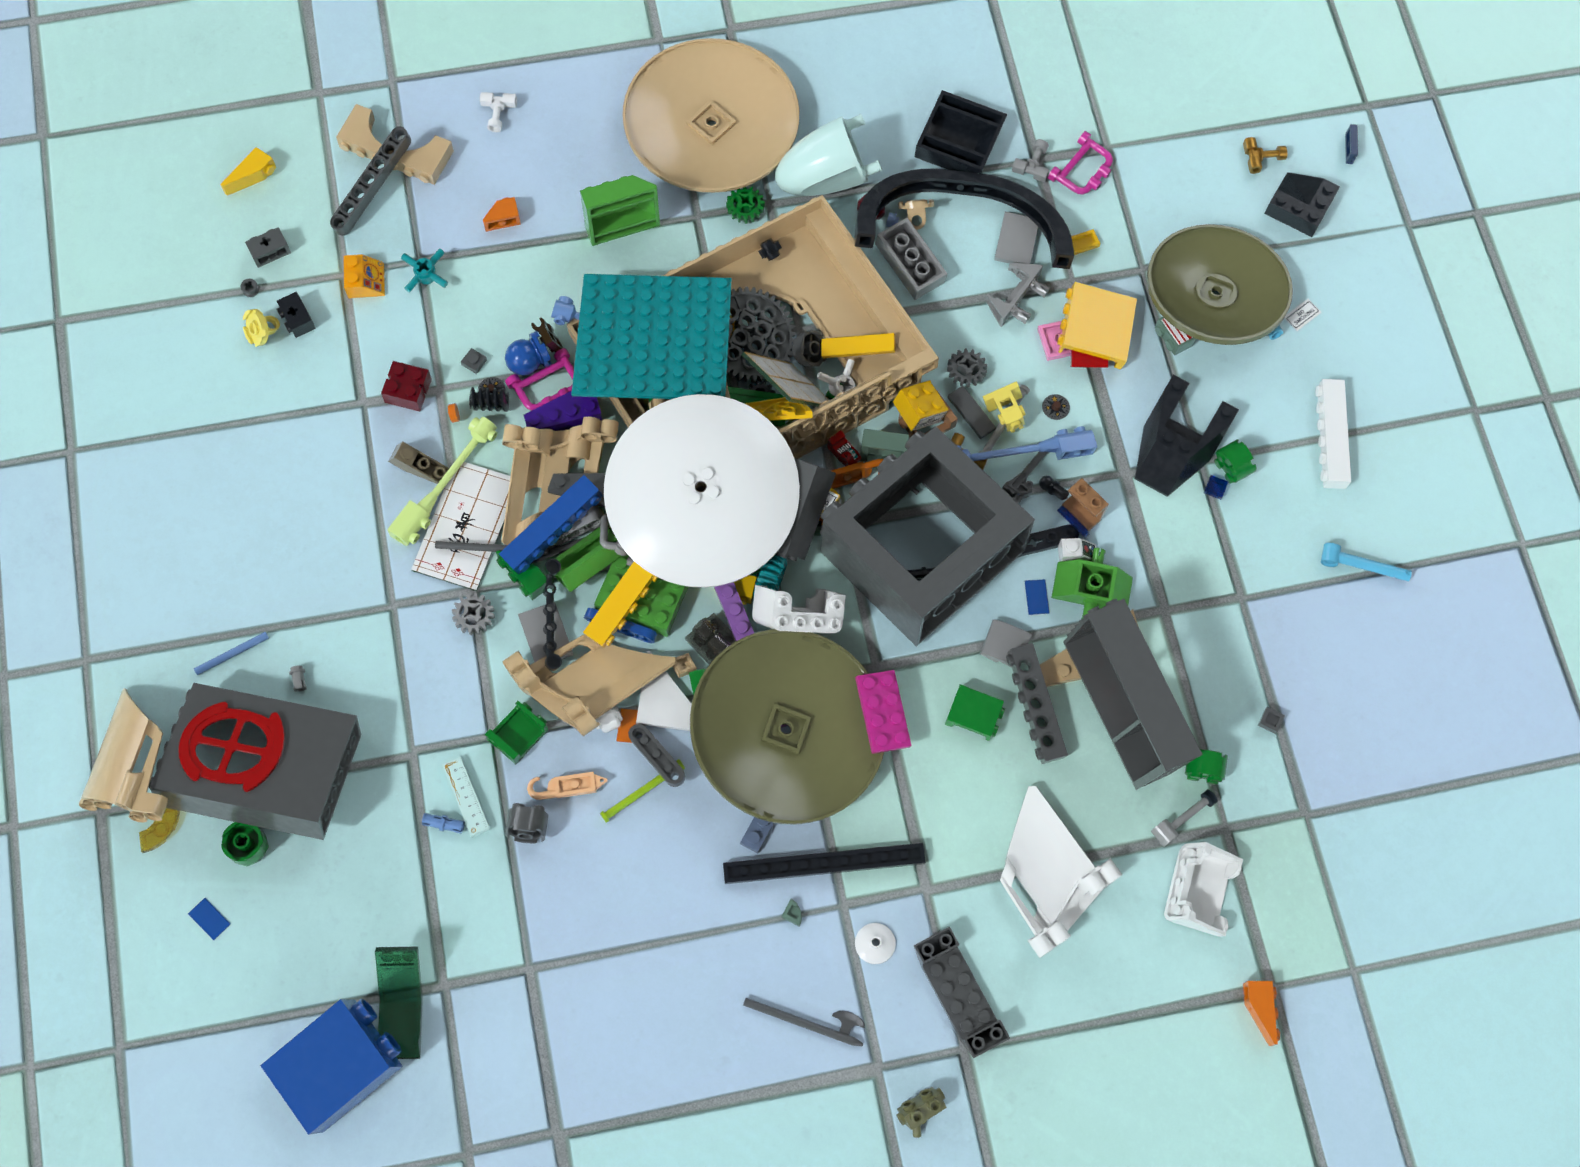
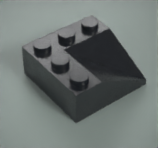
M1287 172L1264 214L1313 237L1340 186L1324 178Z

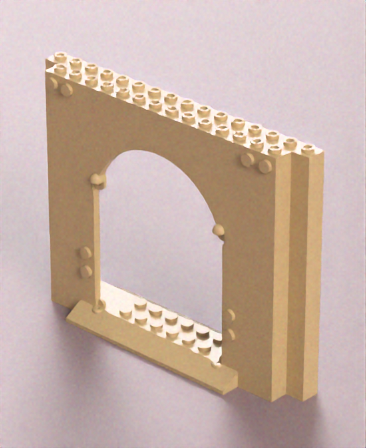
M823 195L812 198L809 202L795 207L792 211L783 213L778 218L767 221L762 226L751 229L746 234L735 237L730 242L719 245L714 250L704 253L699 258L688 261L683 266L672 269L663 275L732 278L731 290L735 289L736 291L739 287L743 290L745 287H748L750 291L755 287L756 293L762 289L763 295L768 291L769 298L774 295L775 299L792 305L795 313L799 315L808 313V316L819 332L824 335V339L887 333L895 334V353L837 357L844 368L848 359L855 361L850 377L853 379L856 387L846 392H840L835 398L823 401L818 407L811 409L813 418L790 419L786 424L776 426L790 447L793 457L796 459L827 444L828 439L840 430L845 434L889 410V402L895 399L902 388L921 383L922 375L938 367L939 358L861 248L855 247L854 238ZM772 238L773 241H779L782 248L779 250L780 255L768 261L767 258L762 259L758 251L761 250V243ZM573 319L567 324L569 335L577 345L579 320ZM609 397L627 427L647 412L649 407V398ZM699 482L695 486L698 492H704L707 488V485L703 482Z

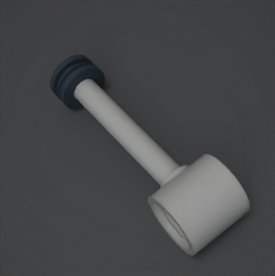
M1207 789L1202 793V799L1172 823L1165 819L1151 830L1163 847L1179 835L1176 831L1178 827L1206 805L1212 807L1218 802L1217 797L1211 790Z

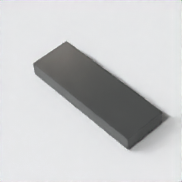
M964 386L948 395L950 402L980 439L996 429V426Z

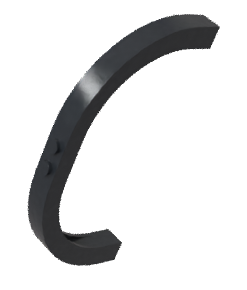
M916 169L900 172L874 185L864 196L858 210L854 233L855 247L873 248L876 236L875 219L887 204L899 197L920 192H942L989 198L1019 210L1040 228L1049 244L1053 268L1070 269L1074 258L1070 231L1058 211L1032 190L1013 181L993 175L945 169Z

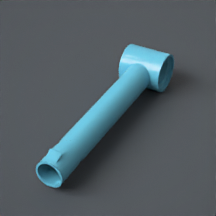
M1335 543L1324 544L1321 564L1324 566L1336 567L1338 563L1408 582L1411 579V570L1341 552V546Z

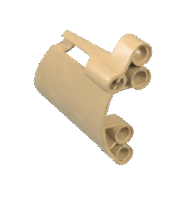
M581 635L555 650L554 654L562 657L578 645L586 646L591 650L558 673H552L546 668L545 660L547 656L529 665V662L523 659L519 650L502 662L524 693L534 698L555 716L574 727L582 736H585L600 725L596 721L598 717L674 666L677 658L642 653L615 645H606L603 648L586 635Z
M125 688L121 692L79 806L89 811H96L98 807L111 809L112 804L130 811L129 818L141 823L147 822L148 819L161 821L168 798L159 794L148 793L147 791L163 732L140 710ZM148 735L153 742L143 770L139 773H132L145 736Z

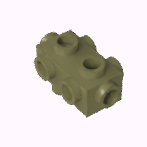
M933 1087L924 1089L912 1100L903 1102L901 1107L897 1108L899 1113L896 1116L902 1125H906L913 1130V1137L919 1138L921 1137V1125L947 1108L943 1101L945 1096L940 1088L936 1090Z

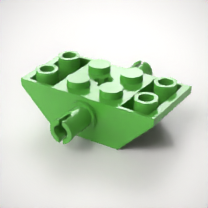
M1100 548L1093 549L1092 562L1077 559L1057 563L1051 598L1084 605L1081 619H1083L1084 615L1088 614L1087 611L1097 606L1101 609L1106 606L1107 602L1116 598L1118 601L1125 599L1127 605L1129 604L1133 577L1118 567L1103 564L1106 551L1102 548L1101 552H1099Z

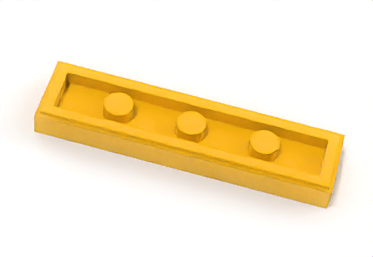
M894 333L822 339L821 343L822 358L895 353Z

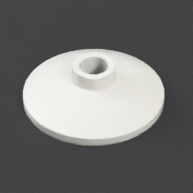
M880 923L865 925L859 930L855 939V948L858 955L870 964L886 962L891 958L896 947L892 931ZM878 939L880 944L874 946L872 940Z

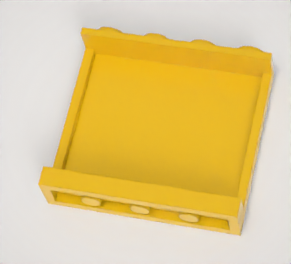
M1074 282L1072 287L1067 289L1065 296L1068 301L1063 308L1065 318L1062 319L1060 324L1062 334L1059 335L1057 345H1060L1058 353H1061L1066 348L1114 361V368L1122 369L1128 358L1137 298Z

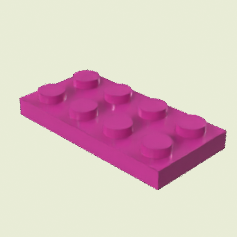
M890 670L856 676L855 680L872 754L910 748L912 745L895 671Z

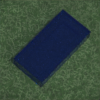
M1064 506L1057 510L1084 539L1090 535L1089 531Z

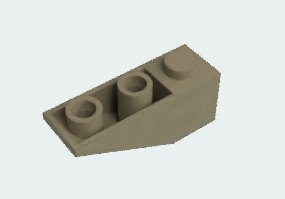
M403 441L396 446L388 461L408 473L436 484L439 483L449 470L445 465Z

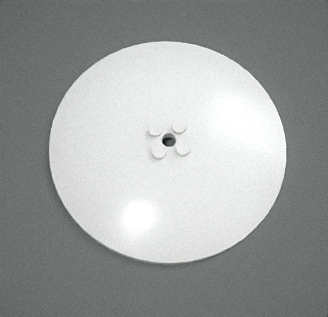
M697 394L663 402L645 412L628 427L617 442L608 462L604 480V501L608 521L615 537L625 552L639 566L652 575L670 583L706 588L721 586L743 579L764 566L778 552L787 539L797 515L800 485L796 462L790 447L779 430L765 416L750 406L734 399L717 395ZM697 483H705L707 485L706 490L698 492L695 489Z

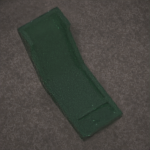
M418 946L376 947L375 960L380 1001L378 1032L381 1036L387 1032L398 1042L402 1052L396 1056L397 1059H420L423 995Z

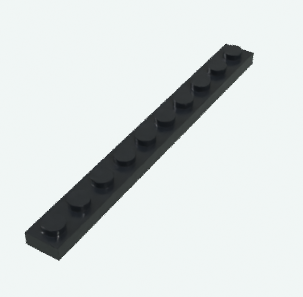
M923 843L726 862L723 863L725 884L922 865L926 862Z

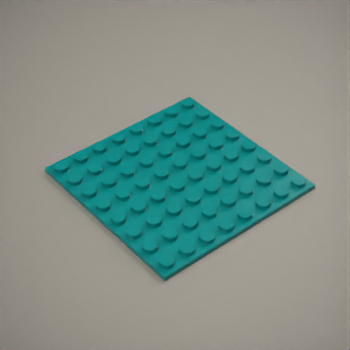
M584 274L571 395L674 399L697 394L726 397L732 278Z

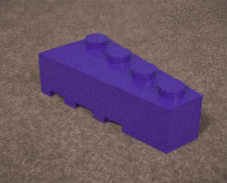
M572 391L524 414L526 427L562 431L582 425L584 417H595L602 420L597 397L572 396Z

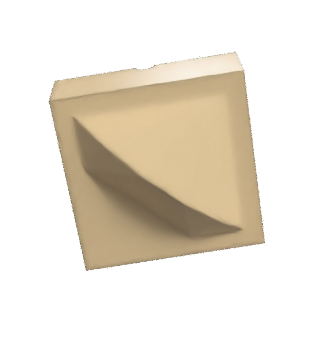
M689 653L676 657V664L672 666L679 678L697 670Z

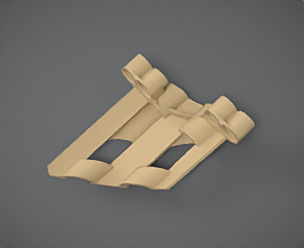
M584 417L582 425L562 431L534 427L521 428L513 424L505 425L502 445L513 448L514 455L501 540L504 545H509L560 497L548 493V486L553 474L568 473L570 468L580 459L585 460L583 473H598L604 443L617 441L619 422L610 419L599 420L595 417ZM540 487L542 490L538 513L521 521L526 492Z

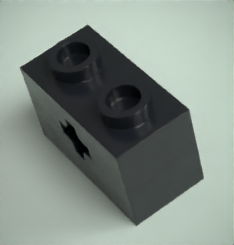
M297 291L277 300L279 305L277 311L281 319L285 317L287 322L284 325L289 333L293 332L295 338L316 329Z

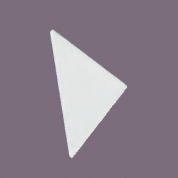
M666 671L641 688L636 724L690 731L691 703Z

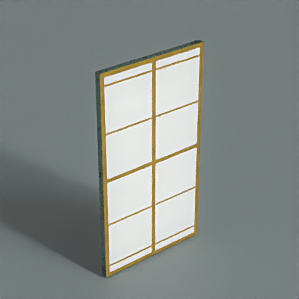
M747 352L741 354L789 402L818 407L823 401L829 400L792 363Z

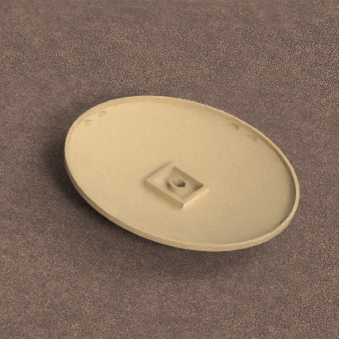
M696 39L673 45L661 51L640 68L632 79L625 95L623 125L626 138L635 156L650 172L660 179L691 191L726 192L749 186L777 168L781 159L795 142L799 127V104L794 87L786 73L764 53L751 46L732 40ZM715 121L716 124L710 126L707 124V122Z

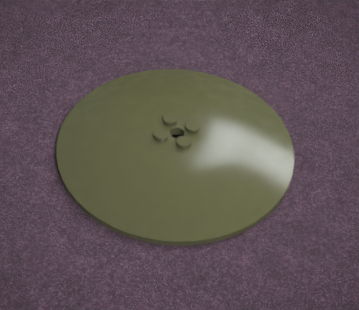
M771 629L748 635L724 649L707 667L697 685L691 704V742L694 754L705 777L713 788L733 806L746 814L768 822L805 824L823 820L844 810L870 785L884 755V752L875 754L871 752L855 680L856 676L869 673L846 649L832 640L811 632ZM781 725H788L791 728V732L784 734L781 731Z

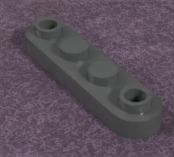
M636 724L632 726L628 735L634 746L668 785L672 787L682 785L685 781V773L680 765L644 725ZM639 734L643 735L641 738H636ZM675 775L679 776L676 780L672 779Z

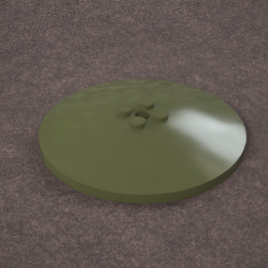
M1215 224L1196 225L1171 234L1155 249L1147 270L1149 295L1159 313L1181 332L1195 339L1213 344H1245L1267 336L1284 320L1292 301L1293 288L1291 277L1280 256L1269 245L1254 235L1229 226ZM1212 291H1218L1220 294L1216 295Z

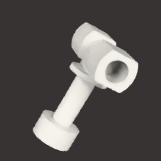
M481 92V106H490L493 110L492 119L488 120L487 125L489 131H501L500 111H503L505 107L516 108V94L503 93L502 97L494 96L493 93Z

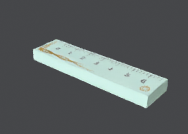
M461 757L442 764L470 836L474 837L490 830Z

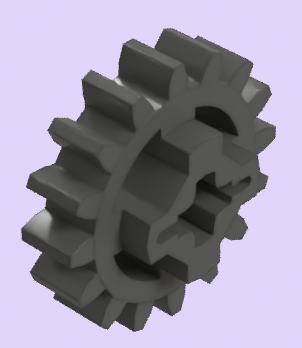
M965 348L963 353L957 350V355L952 354L951 359L948 360L947 372H950L949 378L954 377L953 382L959 381L960 386H963L964 383H966L967 387H970V383L976 386L977 382H982L983 377L986 376L987 364H985V358H980V352L974 354L973 349L971 352H968L967 348Z

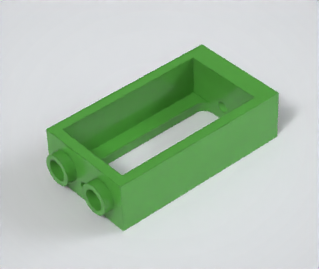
M599 527L555 558L560 562L561 569L554 576L571 592L621 555H618L615 550L605 549L601 546ZM610 528L608 529L607 541L616 543L618 540Z

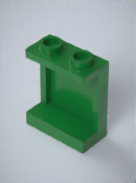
M960 684L945 725L952 727L954 724L985 736V740L989 741L991 736H996L999 728L996 725L997 719H1002L1005 708L1002 707L1004 701Z
M518 700L515 703V708L493 731L489 729L485 733L486 739L515 765L548 731L547 721L539 714L535 716L531 712L533 709L524 702L522 704Z

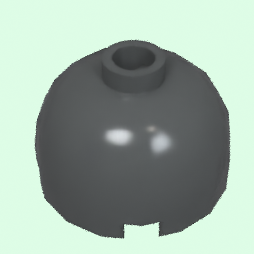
M818 330L804 331L793 341V356L799 364L805 367L820 366L827 359L821 356L822 339H824L822 336L824 335Z

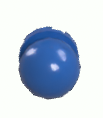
M537 331L529 334V340H515L508 346L505 353V362L511 372L517 375H529L534 373L540 364L544 367L552 365L551 361H549L551 358L545 344H540L538 337L540 335Z

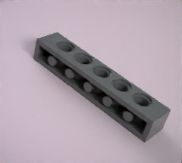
M1031 643L1012 648L1008 651L1006 659L1009 667L1012 666L1013 669L1012 679L1019 689V702L1023 703L1025 711H1023L1025 721L1030 724L1031 730H1029V734L1037 747L1035 749L1036 757L1038 760H1041L1042 764L1063 759L1068 754L1034 645ZM1019 664H1027L1028 671H1023ZM1026 681H1030L1034 684L1033 690H1030L1026 687ZM1031 700H1037L1040 708H1034L1031 705ZM1038 718L1045 721V727H1040L1037 724ZM1043 737H1048L1051 740V746H1046L1043 743Z

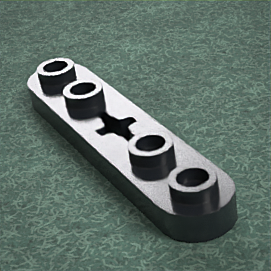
M1064 525L1031 533L1027 544L1030 543L1031 539L1039 543L1036 544V547L1027 545L1025 551L1019 557L1058 548L1061 539L1078 538L1079 531L1073 525Z

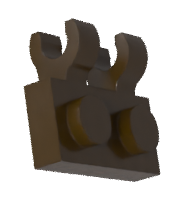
M539 318L541 321L539 327L531 323L532 328L541 335V342L552 353H556L563 348L554 333L553 327L543 318Z

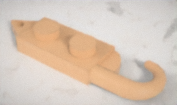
M594 772L559 776L549 781L547 791L535 792L533 785L536 781L540 780V777H535L528 783L527 791L536 800L564 798L597 793L596 790L608 782V780L594 774Z

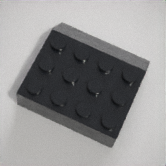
M942 90L918 140L914 157L947 170L980 173L984 169L1007 114Z

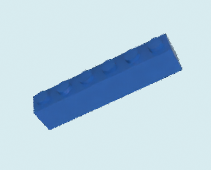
M583 475L507 545L499 555L518 575L521 572H525L535 559H539L549 546H553L563 533L568 532L578 519H582L592 506H596L601 501L602 493Z

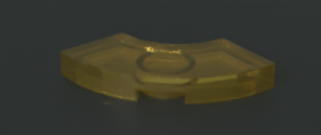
M166 808L161 821H154L149 828L139 832L142 853L152 851L166 842V839L177 826L180 815L179 810Z

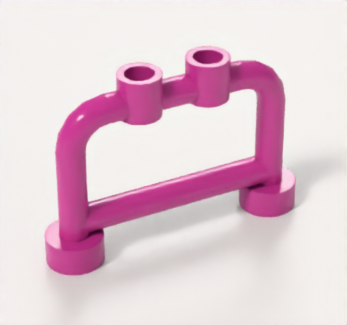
M1084 131L1077 143L1082 145L1080 150L1062 171L1055 166L1047 178L1052 182L1057 180L1077 194H1086L1091 189L1096 191L1102 183L1100 181L1101 177L1106 179L1111 173L1110 167L1113 163V157L1108 150L1090 138V133ZM1091 147L1104 156L1106 161L1100 166L1096 174L1090 178L1085 187H1078L1065 177Z
M562 348L554 354L556 363L524 380H521L517 374H513L505 380V383L509 389L515 390L523 405L532 411L572 391V385L568 388L564 387L553 396L543 398L537 404L531 403L523 391L524 387L562 367L566 368L573 380L574 367L568 359L570 354L566 348Z

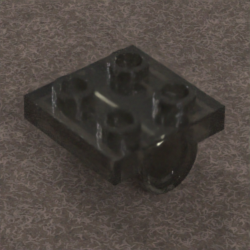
M715 613L708 618L705 617L694 626L692 632L685 637V640L709 665L724 649L736 642L732 631Z

